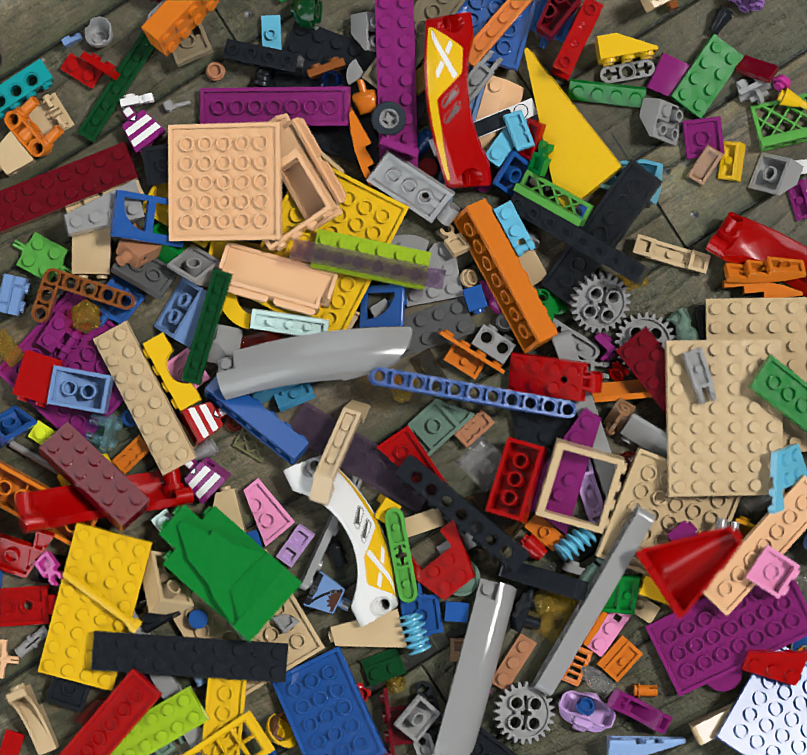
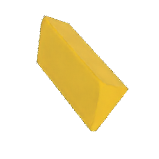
M723 141L725 155L720 160L718 179L740 182L746 145L742 142Z

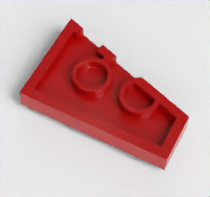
M748 649L741 668L751 673L797 686L807 662V649H802V651H792V649H784V651Z

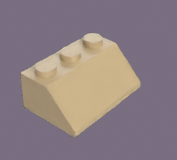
M150 551L143 577V585L149 613L166 615L191 608L194 605L190 588L163 565L165 562L163 557L167 554L164 552Z

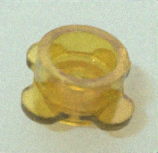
M394 677L390 679L387 683V686H389L388 690H391L393 694L403 691L406 688L405 678Z

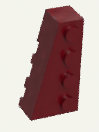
M548 0L536 25V32L552 42L584 0Z

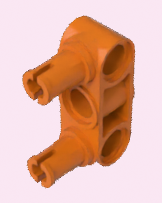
M30 96L22 106L7 112L4 121L17 140L24 145L31 155L35 157L48 156L52 152L54 142L64 133V130L59 125H55L44 135L41 129L29 118V114L40 104L36 97ZM15 115L18 117L17 124L14 121ZM39 144L42 145V152L38 149Z

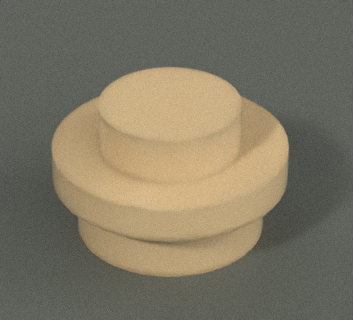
M465 269L460 274V281L464 287L470 288L477 283L478 276L474 270Z

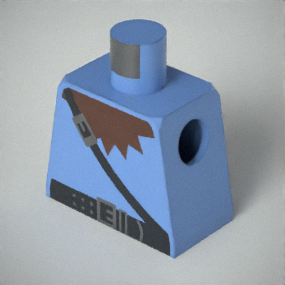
M320 571L303 605L333 614L336 607L348 611L352 601L342 596L346 588Z

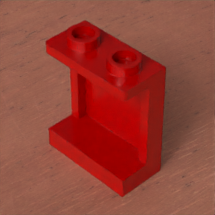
M25 350L12 394L17 395L16 399L21 401L34 400L35 405L46 408V405H52L47 404L53 367L54 365L64 367L65 361Z

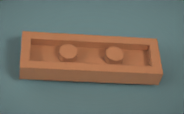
M520 632L497 668L492 683L500 689L508 690L509 684H512L537 643Z

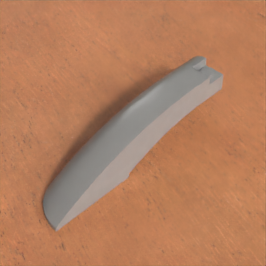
M373 327L336 330L295 336L233 351V356L217 360L219 372L216 374L218 384L223 396L227 400L280 386L342 379L346 381L365 376L375 368H390L401 360V355L410 346L412 328Z

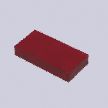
M747 55L743 57L735 68L736 73L766 83H770L779 71L777 65Z

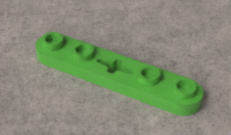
M392 507L385 513V524L400 599L410 603L417 598L418 591L403 512L399 508ZM398 545H401L403 553H407L404 556L403 565L400 558L396 557V554L399 553Z

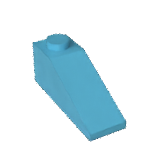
M507 127L501 131L486 152L490 164L498 170L514 149Z

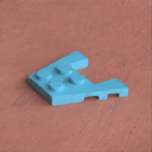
M790 444L771 452L770 477H773V488L769 489V496L772 497V506H769L768 509L769 514H776L785 510L782 490L794 485L801 475L807 477V468L799 444Z

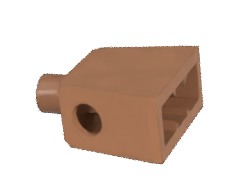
M133 224L136 228L143 231V228L138 224ZM122 238L116 250L118 255L116 262L120 266L129 263L133 268H139L157 258L163 245Z

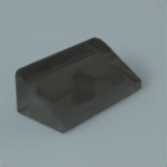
M430 348L410 359L417 374L447 379ZM433 381L431 388L435 390L439 387V384Z

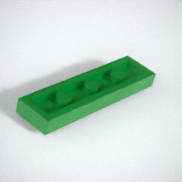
M570 79L568 97L571 100L641 108L643 98L646 95V87Z

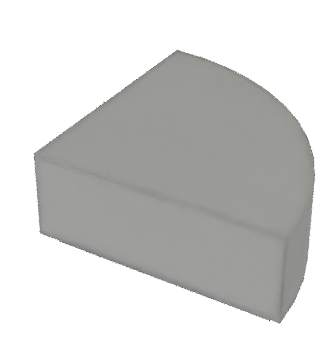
M356 59L347 68L346 79L348 85L355 83L356 80L361 79L364 75Z
M280 614L272 618L283 633H286L300 622L297 618L288 614Z

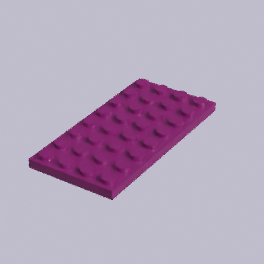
M793 579L790 581L787 593L784 596H780L779 599L756 584L728 616L705 597L697 601L681 619H678L675 613H672L645 626L679 697L741 668L748 649H771L772 651H777L806 637L807 603L796 581Z

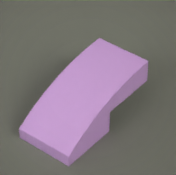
M299 523L276 557L292 568L315 534Z

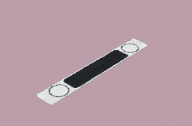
M530 98L474 121L478 138L505 128L506 124L503 115L521 109L525 119L537 115L533 99ZM432 138L428 141L430 143L434 156H436L437 153L434 145V140Z

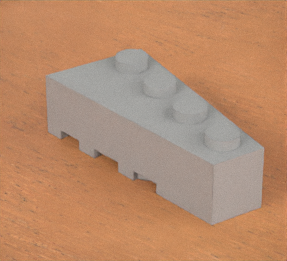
M136 179L65 214L64 223L68 237L111 228L115 191L123 190L139 193ZM124 197L125 211L130 222L144 220L145 215L141 200Z

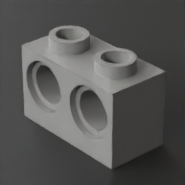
M483 324L471 345L503 365L516 346L513 343L514 339L506 334L501 336L497 333L498 329L491 324L487 326ZM485 332L489 333L492 337L489 343H484L481 340V335ZM499 343L507 345L508 350L506 353L501 354L497 351Z

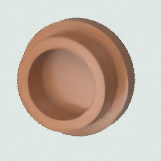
M211 62L206 68V74L209 79L219 81L225 75V68L220 62Z

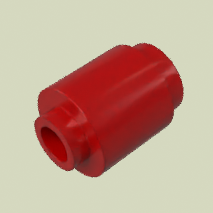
M526 534L519 541L531 553L529 557L537 562L548 551L545 545L533 534L530 536Z

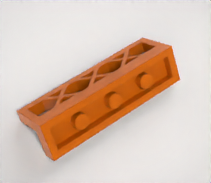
M639 380L602 383L601 393H592L594 403L618 401L619 398L623 400L653 398Z

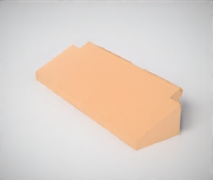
M287 113L275 116L269 122L282 123V158L294 149H302L337 206L331 217L318 221V225L311 229V231H314L343 214L339 205L346 201V193L329 163L321 158L322 151L304 119L297 117L290 120ZM297 162L282 173V180L305 221L326 207L300 162Z
M228 241L218 267L219 270L233 274L228 293L259 302L272 300L273 304L277 307L308 316L318 313L319 306L329 308L339 274L311 268L309 264Z

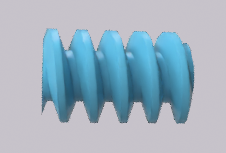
M577 527L578 531L573 529L571 531L572 535H565L566 540L563 538L559 540L560 545L558 543L553 545L555 551L564 562H566V558L573 561L571 554L579 556L578 549L584 552V544L590 547L589 540L597 542L591 530Z
M412 613L398 617L399 619H405L400 626L407 627V629L402 633L409 634L404 641L411 642L406 648L413 651L408 655L424 652L431 647V644L425 643L429 640V637L423 636L427 629L421 628L425 625V622L419 621L423 614Z

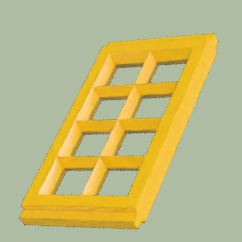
M249 710L182 755H195L200 751L204 755H210L206 747L215 741L223 751L222 755H230L239 747L245 755H250L244 744L253 738L256 739L262 748L255 755H268L275 748ZM245 722L252 735L241 741L234 728ZM231 732L238 744L227 751L220 738Z

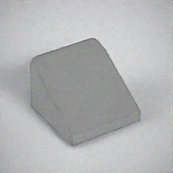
M385 298L368 310L372 317L375 318L389 308V303Z

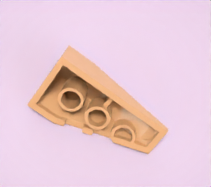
M492 76L485 86L476 120L520 103L525 88L509 80ZM504 128L479 138L485 153Z

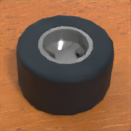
M385 101L374 108L371 122L378 133L384 136H393L403 130L406 124V114L398 103Z

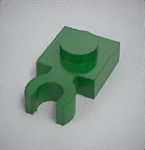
M541 140L538 145L539 151H534L527 169L538 176L545 177L551 162L548 156L552 153L554 145Z

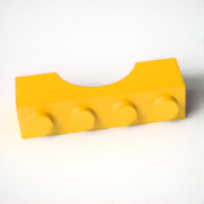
M162 332L143 343L145 348L142 351L147 359L151 358L154 365L152 368L157 376L160 375L164 382L161 384L166 393H171L173 397L171 402L176 410L179 408L182 411L202 401L193 383H180L170 375L168 360L174 349L165 333Z

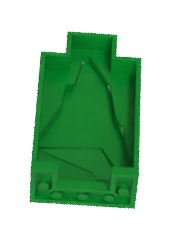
M179 505L172 512L174 517L169 522L165 520L159 527L161 531L158 534L175 548L174 552L170 550L163 557L165 560L163 565L230 623L243 637L251 642L299 588L302 582L216 506L213 508L209 506L202 514L204 518L201 520L186 505H183V507Z

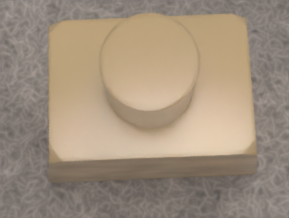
M12 131L0 142V173L4 171L11 177L37 162L24 145L17 140Z

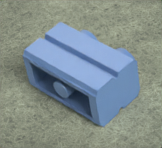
M4 273L0 288V312L15 316H21V313L25 312L26 302H24L25 294H29L31 284L28 283L29 279Z

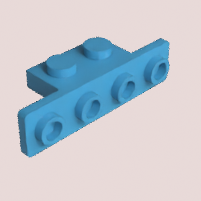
M312 382L280 386L252 393L253 398L258 399L261 403L275 398L280 412L316 398L311 386Z

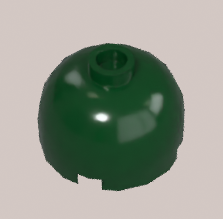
M295 0V4H291L290 12L291 15H294L296 23L304 29L318 30L319 27L315 25L321 23L322 1Z

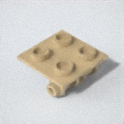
M55 92L51 95L46 94L43 96V100L39 101L40 104L29 114V118L41 129L44 135L55 125H59L64 131L74 126L73 121Z

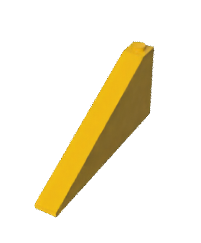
M526 48L524 52L539 122L546 125L543 140L547 141L548 144L554 145L552 153L548 156L551 159L549 169L552 183L585 200L624 167L532 50ZM562 195L558 197L560 205H571L568 196Z

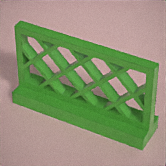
M807 93L798 95L802 100L807 101ZM778 100L750 106L759 140L760 152L807 142V127L803 128L797 124L801 116L807 119V115L804 113L806 109H803L801 112L794 107L785 106L787 110L782 116L773 111L776 105H779ZM764 109L769 112L765 120L757 116L756 110ZM789 110L799 114L795 123L785 117ZM771 114L781 119L776 127L766 122ZM782 121L792 125L790 131L784 132L778 129ZM764 125L774 130L770 136H762L761 129Z

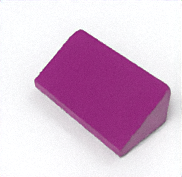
M802 179L798 181L797 185L787 190L796 221L807 219V179Z

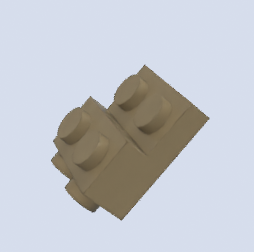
M202 23L197 25L191 31L189 37L184 39L173 52L178 67L214 52Z

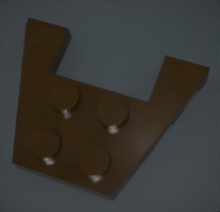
M491 490L465 497V499L475 507L477 506L483 514L512 538L518 534L524 525L523 523L495 516L485 511ZM464 509L457 511L460 517L467 513ZM505 546V547L502 548V554L504 553V551L507 549L508 546ZM488 555L494 564L499 560V558L493 559Z

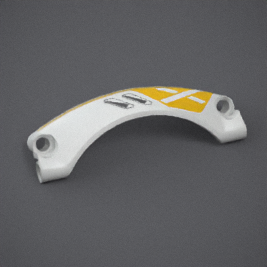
M322 455L295 464L283 471L293 491L310 497L313 478L317 469L316 461L320 462ZM339 469L333 482L335 490L326 507L342 523L355 550L358 580L351 609L360 627L397 607V584L390 549L378 519L374 517L375 513L353 482ZM385 599L389 601V607L386 606Z

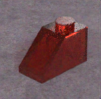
M264 331L242 337V349L284 339L283 333Z

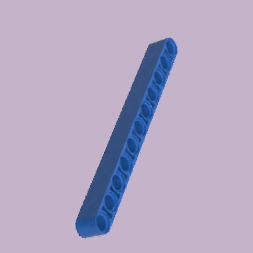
M378 367L371 370L368 375L369 382L375 386L560 419L572 418L577 412L576 405L567 400ZM376 371L381 372L383 375L381 382L376 381L374 378ZM395 375L401 377L402 382L400 385L394 383L393 377ZM414 378L419 379L421 382L418 389L412 385ZM433 381L439 384V390L437 392L433 391L431 388V384ZM452 385L457 386V395H453L450 392ZM471 388L475 389L477 392V396L475 399L471 398L469 395V390ZM490 391L493 392L496 396L494 402H491L488 399V393ZM508 395L513 396V405L507 403ZM527 398L531 399L533 402V405L530 409L527 408L525 405V401ZM546 401L551 404V410L549 412H547L544 409V403ZM564 405H567L570 409L568 415H565L562 411Z

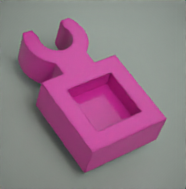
M46 550L34 562L43 578H48L51 585L58 586L57 576L60 579H64L62 576L63 572L57 570L60 564L51 551Z

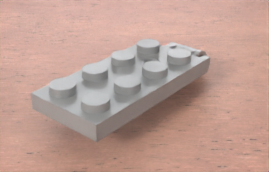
M390 149L387 150L367 177L366 181L408 206L409 209L431 223L437 217L443 225L449 226L461 211L455 203L449 202L451 197L455 195L454 191ZM422 193H428L429 197L424 198Z

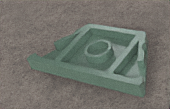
M436 398L408 425L430 456L475 414Z

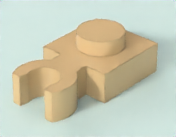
M451 224L448 226L449 232H445L442 228L440 229L439 235L445 239L444 246L453 258L470 251L469 243L461 233H454V227Z

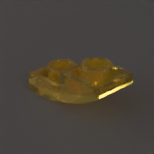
M3 328L0 331V355L10 367H13L24 357L25 352L18 346L7 330Z

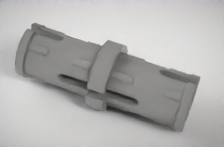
M42 625L35 633L29 634L26 637L27 639L14 649L16 654L22 659L33 648H37L39 643L47 637L48 627Z

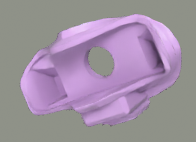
M570 690L565 692L558 702L561 717L573 724L572 728L579 732L586 730L595 733L611 728L616 718L614 710L606 706V703L597 694L592 692ZM588 697L593 700L595 709L592 715L585 716L577 712L576 702L580 698Z

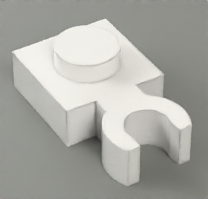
M134 93L124 95V98L119 100L121 107L126 109L129 106L133 108L142 106V104L153 103L154 97L152 93L135 96Z

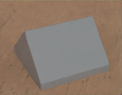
M192 244L170 261L167 267L194 284L208 288L214 268L218 269L220 260Z
M417 694L394 722V725L417 743L441 713L421 695Z

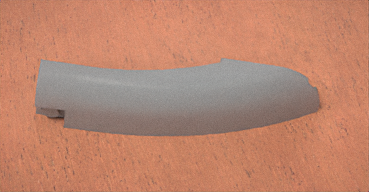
M480 578L433 755H470L475 747L517 591L513 586Z

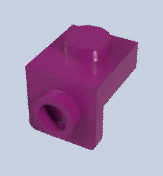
M599 332L593 339L606 351L599 361L603 362L606 360L608 362L615 355L613 351L616 347L610 343L612 339L605 332L603 334Z

